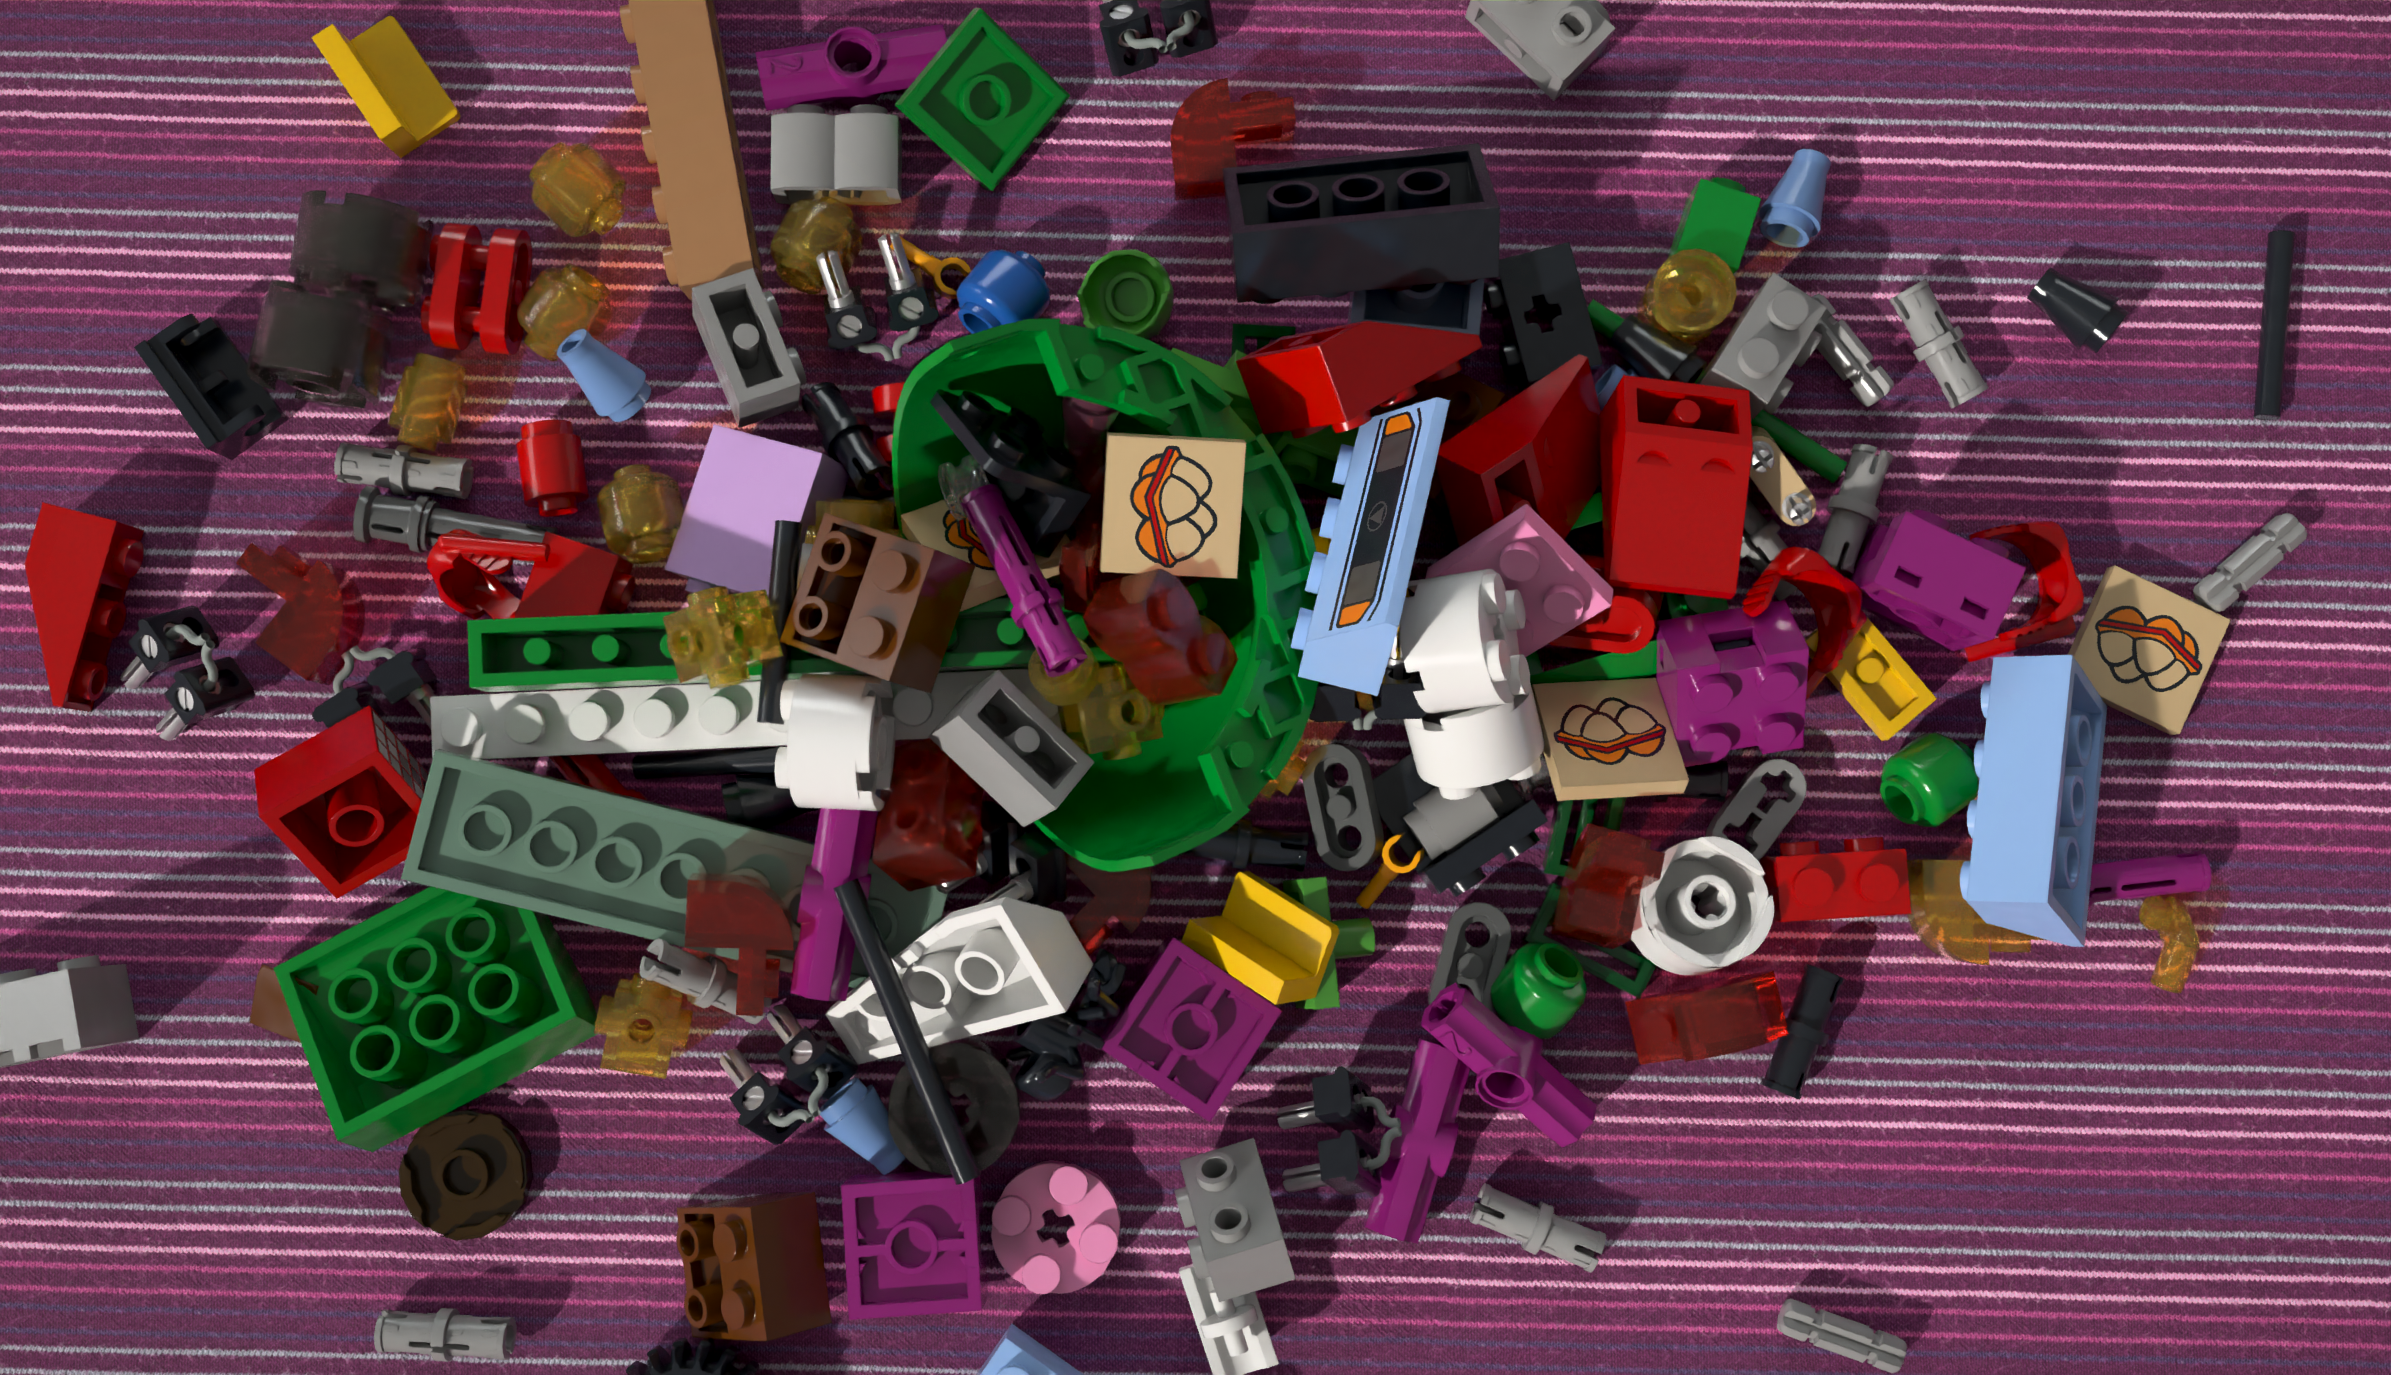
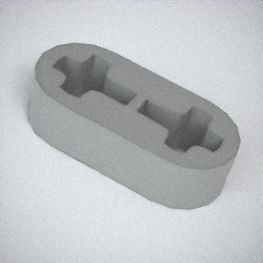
M1771 759L1754 765L1745 774L1711 820L1705 837L1716 836L1729 840L1722 833L1725 826L1730 828L1740 827L1750 816L1755 821L1746 832L1744 838L1751 844L1749 852L1759 861L1802 805L1807 787L1803 773L1795 764L1782 759ZM1783 774L1786 779L1783 782L1782 788L1789 794L1786 801L1782 799L1771 800L1761 811L1756 806L1767 791L1765 785L1760 782L1762 776L1770 778Z

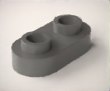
M1344 743L1322 745L1310 753L1302 770V781L1317 851L1322 860L1336 870L1353 871L1365 868L1378 858L1384 844V833L1369 763L1364 754L1352 745ZM1339 763L1346 767L1349 775L1348 781L1343 787L1339 786L1333 777L1334 768ZM1351 826L1356 827L1361 833L1362 840L1357 849L1352 848L1346 840V832Z
M1472 902L1460 906L1450 915L1445 925L1428 990L1429 1005L1435 1000L1441 990L1457 983L1465 984L1470 989L1471 994L1492 1012L1491 986L1505 966L1511 943L1510 924L1506 916L1498 908L1487 903ZM1473 922H1480L1487 929L1486 941L1477 947L1471 946L1465 938L1466 928Z

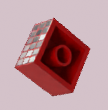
M369 705L254 769L258 814L262 821L337 899L406 860L429 773Z

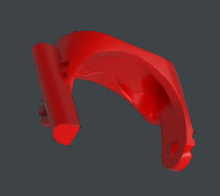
M2053 521L2026 522L2018 525H2002L1969 535L1970 542L1972 538L1998 539L2018 547L2033 565L2039 584L2038 603L2031 618L2020 628H2011L2008 632L1998 634V638L1964 648L1969 663L2074 633L2076 625L2073 616L2080 612L2084 596L2069 554L2070 549L2067 537L2059 524Z
M453 529L438 537V541L428 555L427 567L436 584L440 599L449 607L474 620L480 618L485 613L491 619H508L515 617L521 600L510 593L494 575L502 574L509 570L513 560L547 562L551 548L548 543L489 538L465 529Z
M1789 547L1782 549L1768 564L1754 583L1752 589L1746 594L1747 598L1743 600L1744 608L1742 609L1750 617L1762 614L1768 608L1780 580L1794 585L1807 598L1815 613L1818 625V646L1813 660L1808 665L1807 701L1827 673L1833 671L1839 665L1838 661L1843 658V652L1865 625L1867 616L1861 610L1863 594L1857 584L1841 575L1817 552L1807 548Z

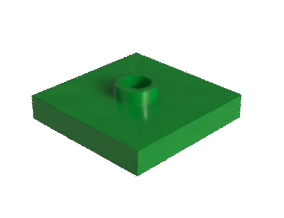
M974 8L899 98L895 106L985 190L993 191L1070 97V94L981 8Z

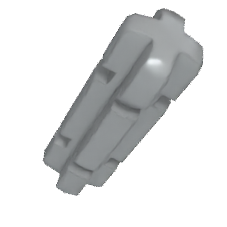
M1821 294L1812 296V298L1827 307L1814 328L1815 331L1823 335L1816 348L1843 381L1848 378L1851 380L1854 386L1850 390L1862 405L1868 407L1875 404L1894 387L1893 380L1881 365L1875 369L1870 363L1874 358L1843 319L1839 322L1836 321L1832 316L1836 310L1825 296Z
M2290 513L2275 516L2261 528V533L2257 537L2253 535L2217 567V572L2213 575H2207L2194 587V597L2203 607L2215 613L2224 611L2239 598V593L2242 590L2247 591L2282 561L2287 551L2292 552L2306 540V528Z
M1786 1299L1778 1315L1777 1329L1786 1336L1803 1342L1809 1338V1342L1813 1343L1814 1346L1862 1363L1867 1359V1363L1872 1364L1873 1367L1890 1373H1897L1904 1362L1907 1344L1898 1336L1881 1330H1877L1874 1334V1329L1869 1328L1867 1325L1822 1309L1815 1313V1308H1812L1811 1305L1794 1299Z

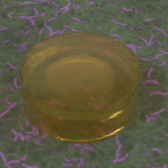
M1078 637L1076 638L1085 650L1087 658L1084 659L1083 664L1069 673L1057 677H1049L1036 649L1030 658L1028 665L1030 681L1039 694L1052 704L1059 706L1076 704L1085 699L1094 690L1098 682L1100 673L1098 660L1089 646Z

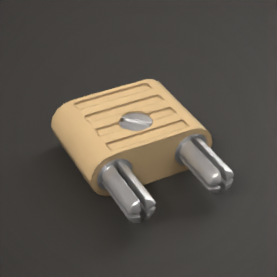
M1752 426L1751 479L1780 519L1786 524L1801 526L1808 523L1816 512V501L1812 493L1770 434L1764 428Z

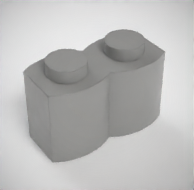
M798 104L788 107L787 113L771 115V191L776 202L791 205H827L835 203L891 205L902 203V128L899 117L888 114L887 109L884 107L870 104L854 106L850 109V113L840 115L825 114V110L819 106Z

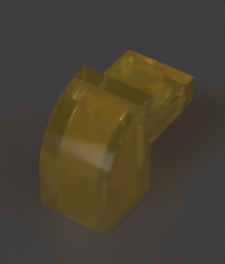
M1907 860L1911 914H1907L1918 938L1936 954L1956 962L1989 965V939L1992 952H2031V940H2046L1988 924L1963 898L1960 888L1961 867L1965 861L1970 860Z

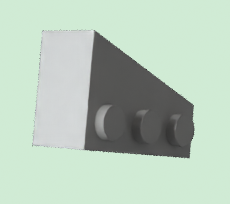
M99 955L58 962V971L37 976L35 968L0 974V1068L138 1040L139 1036L126 964L101 966Z

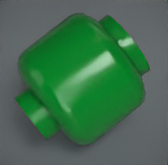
M1939 733L1922 734L1892 755L1883 764L1882 784L1880 787L1882 800L1889 811L1906 824H1916L1921 827H1937L1978 796L1979 777L1975 771L1974 753L1963 742L1952 740Z
M1529 943L1522 946L1510 957L1491 986V1001L1498 1018L1509 1026L1533 1034L1539 1039H1550L1561 1032L1584 1003L1587 988L1583 976V968L1578 959L1560 945L1554 943Z

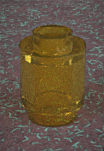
M416 353L413 365L405 366L388 420L389 426L400 430L397 441L435 452L438 442L452 443L468 390V385L463 383L467 370L465 367L439 357Z

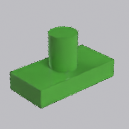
M1326 877L1283 881L1285 894L1339 928V935L1316 997L1295 1001L1296 1008L1317 1010L1340 1007L1335 960L1373 955L1375 950L1373 925L1367 917L1331 921Z

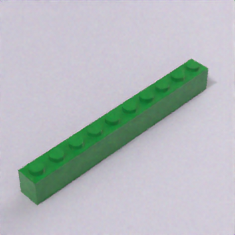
M1142 592L1062 595L1065 601L1062 611L1081 647L1087 654V658L1084 659L1083 664L1080 666L1143 664L1145 660ZM995 598L959 612L938 673L1045 668L1027 631L1016 626L1010 614L1011 609L1014 607L1010 598ZM767 608L467 620L469 688L485 692L761 680ZM791 646L788 679H799L804 673L873 676Z

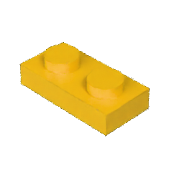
M1868 617L1865 625L1843 652V658L1838 661L1839 665L1826 675L1881 741L1889 740L1937 699ZM1818 628L1805 638L1809 647V656L1812 660L1818 646Z

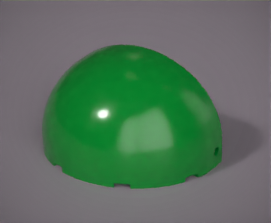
M1026 319L996 326L947 342L923 359L912 370L904 383L897 403L892 439V475L901 538L908 540L902 531L901 515L977 488L969 477L978 463L977 460L930 403L938 389L958 396L963 391H970L988 401L995 409L1009 413L1011 408H1018L1037 419L1045 428L1042 434L1043 438L1050 446L1063 452L1076 464L1077 469L1074 474L1092 494L1066 532V536L1078 550V567L1047 578L1046 580L1050 587L1057 588L1061 595L1142 592L1144 608L1149 603L1174 590L1199 583L1208 600L1205 611L1211 622L1220 625L1227 640L1226 645L1193 663L1171 670L1163 680L1156 673L1150 680H1144L1134 671L1131 664L1077 667L1080 732H1068L1065 734L1094 761V764L1056 810L1034 821V823L1061 849L1093 868L1108 872H1119L1155 866L1227 831L1250 811L1248 808L1249 804L1270 780L1277 779L1303 735L1313 709L1319 683L1318 681L1298 677L1304 651L1291 648L1300 607L1314 611L1318 595L1305 591L1314 551H1317L1304 508L1289 475L1273 447L1263 433L1255 436L1229 406L1233 399L1204 373L1183 358L1148 339L1103 325L1094 329L1061 324L1060 319ZM1107 432L1245 440L1246 453L1237 578L1100 571ZM1005 594L998 598H1009V596Z

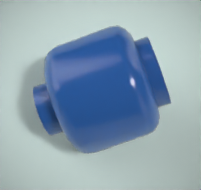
M1001 249L987 252L956 291L960 307L958 315L962 324L971 334L1008 323L1026 319H1038L1050 304V291L1044 280L1045 270L1043 266L1033 256L1024 251L1012 253Z

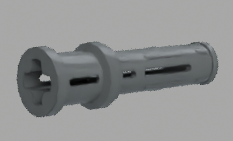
M366 486L361 491L356 504L353 522L354 537L358 542L369 544L374 538L408 544L411 551L418 553L430 551L441 534L448 533L453 529H465L489 538L542 543L546 531L558 535L556 527L530 525L495 517L442 509L439 503L431 497L421 495L416 501L381 495L380 489ZM522 561L534 564V561Z

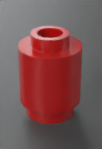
M554 419L536 421L522 426V440L517 442L516 448L524 504L528 507L538 508L539 515L542 517H559L576 513L578 511L577 503L587 500L589 492L581 437L574 434L572 422Z

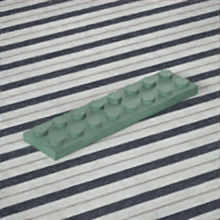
M438 749L434 752L401 879L652 940L659 938L667 941L668 944L792 973L795 950L798 947L802 924L797 923L804 874L806 864H812L815 842ZM870 856L867 873L872 874L868 903L892 959L941 921L947 894H942L935 888L933 876L936 872ZM856 944L848 986L851 988L857 987L869 977Z

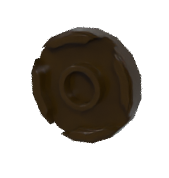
M477 1108L450 1111L422 1126L413 1136V1141L409 1144L407 1153L403 1154L399 1168L401 1197L413 1219L423 1227H429L434 1232L443 1234L442 1237L456 1241L482 1238L511 1222L527 1201L533 1180L531 1152L520 1131L499 1114Z

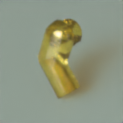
M2150 896L2141 905L2139 920L2147 929L2157 930L2163 944L2150 982L2163 990L2182 993L2200 947L2199 937L2184 903L2172 896L2166 899L2160 896Z

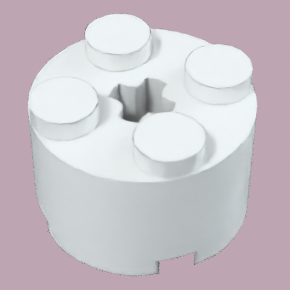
M1493 569L1420 579L1408 583V588L1415 592V595L1405 597L1399 623L1401 649L1406 672H1420L1425 690L1414 691L1413 693L1418 704L1426 713L1506 704L1512 702L1515 695L1528 694L1530 690V671L1525 656L1519 654L1517 630L1525 627L1526 613L1523 598L1518 589L1506 591L1500 574L1496 573Z
M804 673L798 681H785L783 683L780 710L783 721H789L787 747H779L776 753L775 782L777 788H790L791 797L797 807L881 811L885 802L875 793L876 789L889 790L893 772L895 716L882 715L881 698H893L890 681L876 676Z
M1531 683L1528 694L1515 695V698L1510 703L1427 713L1421 719H1403L1418 775L1425 782L1439 787L1443 798L1450 800L1467 798L1476 793L1481 786L1497 783L1505 779H1527L1537 774L1542 768L1540 755L1543 752L1545 743Z
M1712 836L1679 842L1646 861L1631 879L1625 897L1624 922L1627 936L1648 960L1674 974L1687 976L1704 975L1734 964L1756 951L1765 940L1771 928L1774 917L1773 895L1769 896L1768 888L1763 878L1765 872L1759 861L1748 850L1733 841ZM1695 895L1700 899L1698 910L1705 915L1702 918L1695 913L1696 906L1691 902V897Z

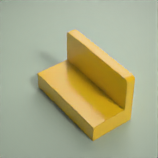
M387 16L352 40H349L334 24L311 37L379 139L399 158L404 157L460 119V112L406 32L393 16Z
M1245 871L1236 874L1222 915L1189 919L1181 943L1264 998L1278 1005L1316 997L1337 941L1339 928L1255 874Z

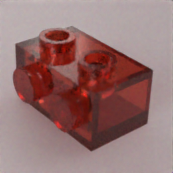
M930 738L895 747L889 790L881 789L880 799L885 804L883 809L878 811L872 862L909 892L976 876L978 847L982 842L980 820L984 789Z

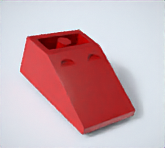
M1362 321L1284 336L1236 360L1263 434L1290 430L1293 438H1302L1319 432L1331 424L1334 432L1340 433L1369 422L1372 419L1370 409L1377 405H1380V407L1392 406L1414 397L1418 393L1415 384L1422 380L1425 382L1437 381L1457 373L1462 369L1459 360L1483 346L1477 334Z
M1578 354L1440 445L1436 468L1459 547L1525 504H1528L1565 540L1601 482L1599 422L1601 410L1588 357Z
M1623 375L1599 414L1605 581L1610 586L1732 599L1737 590L1753 450L1749 390Z

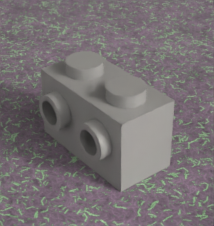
M1470 0L1465 15L1469 22L1553 101L1605 50L1615 30V27L1610 23L1608 12L1597 0Z
M753 268L693 287L692 316L738 427L741 428L798 408L800 385L806 383L805 371L795 348L786 349L778 328L783 327V321L777 302L770 290L762 291Z
M1773 272L1745 306L1697 384L1749 390L1751 421L1762 409L1772 415L1794 383L1785 377L1791 365L1794 363L1798 367H1802L1819 344L1823 335L1815 331L1814 328L1827 307Z
M999 670L967 691L928 736L1023 827L1056 810L1094 764V761Z
M1254 1138L1179 1160L1186 1187L1174 1190L1185 1228L1196 1225L1199 1237L1187 1241L1198 1280L1211 1277L1219 1302L1296 1279Z

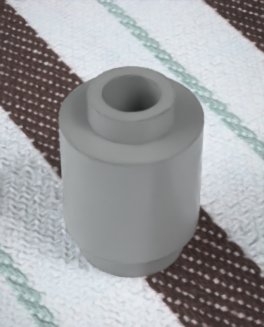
M1492 784L1481 786L1473 795L1459 800L1443 798L1439 787H1435L1414 801L1413 804L1416 809L1403 818L1421 846L1433 860L1443 852L1450 855L1469 840L1499 822L1500 819L1495 809L1504 803Z

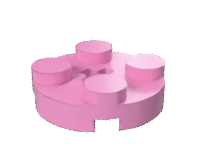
M1049 1160L1036 1163L1022 1170L1011 1179L993 1210L991 1238L994 1251L1007 1273L1013 1279L1024 1284L1028 1290L1036 1294L1070 1293L1086 1287L1106 1270L1118 1247L1121 1221L1120 1211L1113 1192L1098 1174L1087 1168L1083 1169L1076 1164H1068L1064 1161ZM1053 1209L1058 1217L1068 1214L1071 1216L1074 1225L1070 1226L1067 1230V1237L1069 1239L1067 1242L1058 1244L1054 1238L1046 1240L1042 1238L1039 1230L1045 1225L1043 1213Z

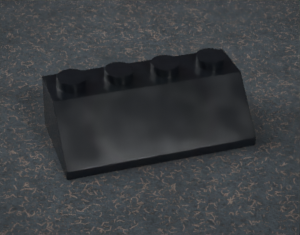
M1479 143L1222 168L1237 303L1254 301L1259 304H1273L1282 301L1284 298L1313 295L1335 298L1353 291L1373 289L1404 291L1414 285L1444 282L1466 285L1478 279L1499 277L1500 206Z

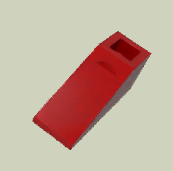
M42 502L24 565L52 703L54 706L91 712L94 701L102 695L107 684L108 668L105 663L112 639L119 635L125 623L126 607L123 602L130 578L136 575L143 561L144 548L141 540L144 530L115 520Z

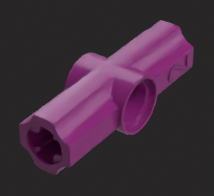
M943 24L880 34H872L870 31L860 27H845L834 32L827 42L755 52L766 111L788 108L798 104H815L838 100L849 107L872 104L880 97L881 93L908 89L946 43L947 38ZM853 62L867 65L864 70L859 72L842 70L845 65Z
M820 809L812 864H806L797 923L802 924L790 980L792 982L790 993L823 1001H846L856 943L833 888L858 878L868 901L872 874L867 872L871 850H873L878 811Z
M1457 983L1441 990L1435 1000L1425 1008L1421 1026L1477 1074L1475 1082L1476 1093L1483 1101L1493 1107L1504 1110L1517 1109L1561 1147L1578 1141L1585 1129L1594 1122L1597 1105L1542 1057L1544 1048L1542 1039L1501 1021L1466 988H1462Z
M1419 1038L1417 1048L1414 1050L1415 1054L1408 1070L1401 1101L1394 1104L1389 1116L1400 1119L1402 1136L1394 1138L1391 1142L1390 1155L1380 1168L1382 1189H1380L1378 1196L1371 1198L1363 1224L1365 1228L1382 1235L1416 1244L1419 1243L1420 1236L1423 1234L1426 1216L1431 1206V1199L1438 1177H1444L1454 1151L1459 1127L1455 1119L1470 1072V1068L1444 1045ZM1386 1126L1384 1134L1392 1128Z

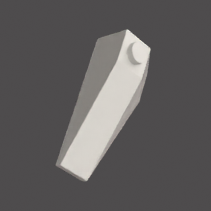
M1003 897L951 912L892 958L928 1047L1065 1013L1094 965L1063 912L1009 897ZM870 976L847 994L846 1001H837L825 1014L857 1064L902 1054Z

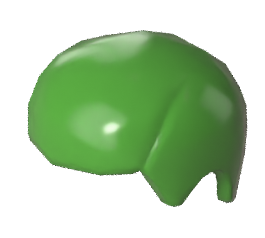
M1137 249L1111 251L1090 266L1077 292L1085 327L1095 329L1103 325L1120 329L1148 340L1160 334L1170 320L1174 305V291L1168 272L1156 258Z

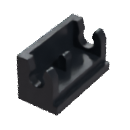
M194 314L186 315L173 322L150 340H143L134 347L206 449L233 460L288 420L219 322L212 317L199 323Z

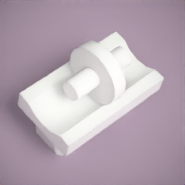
M1193 1264L1179 1268V1274L1213 1375H1244L1279 1364L1256 1292L1219 1302L1211 1277L1198 1280Z

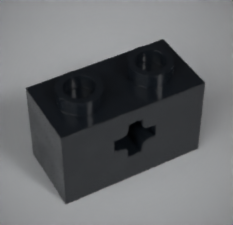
M1570 242L1500 259L1499 277L1489 278V282L1484 283L1483 297L1490 319L1499 318L1506 342L1499 343V356L1507 380L1516 378L1518 389L1521 393L1578 354L1588 357L1593 377L1603 362ZM1532 309H1536L1540 319L1550 318L1551 323L1544 333L1541 332L1538 323L1527 324L1526 319Z

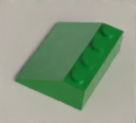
M432 886L274 967L337 1141L370 1152L380 1149L604 1031L583 979L547 914ZM294 977L319 986L317 995L313 994L305 986L299 985Z

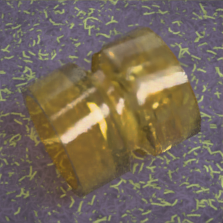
M1702 249L1682 250L1670 256L1641 291L1637 304L1638 319L1696 346L1702 343L1731 312L1737 296L1735 277L1728 264L1716 254Z

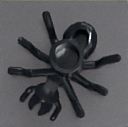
M1102 948L1099 949L1094 966L1089 974L1088 982L1086 985L1084 983L1081 985L1077 992L1079 996L1075 1004L1065 1013L1016 1025L1013 1039L1023 1046L1008 1050L1006 1058L1012 1062L1026 1059L1015 1076L1016 1087L1038 1100L1051 1101L1070 1091L1074 1081H1081L1086 1076V1069L1077 1047L1079 1041L1081 1040L1096 1049H1102L1105 1041L1099 1035L1086 1029L1085 1026L1089 1021L1116 1018L1120 1012V1007L1113 1002L1114 993L1121 987L1127 968L1126 965L1117 962L1116 956Z

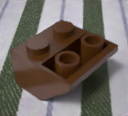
M824 513L780 642L878 678L931 693L976 565L933 548Z
M776 1192L676 1208L679 1226L676 1234L678 1251L683 1258L687 1291L684 1308L687 1319L691 1324L692 1337L771 1341L832 1323L815 1192Z

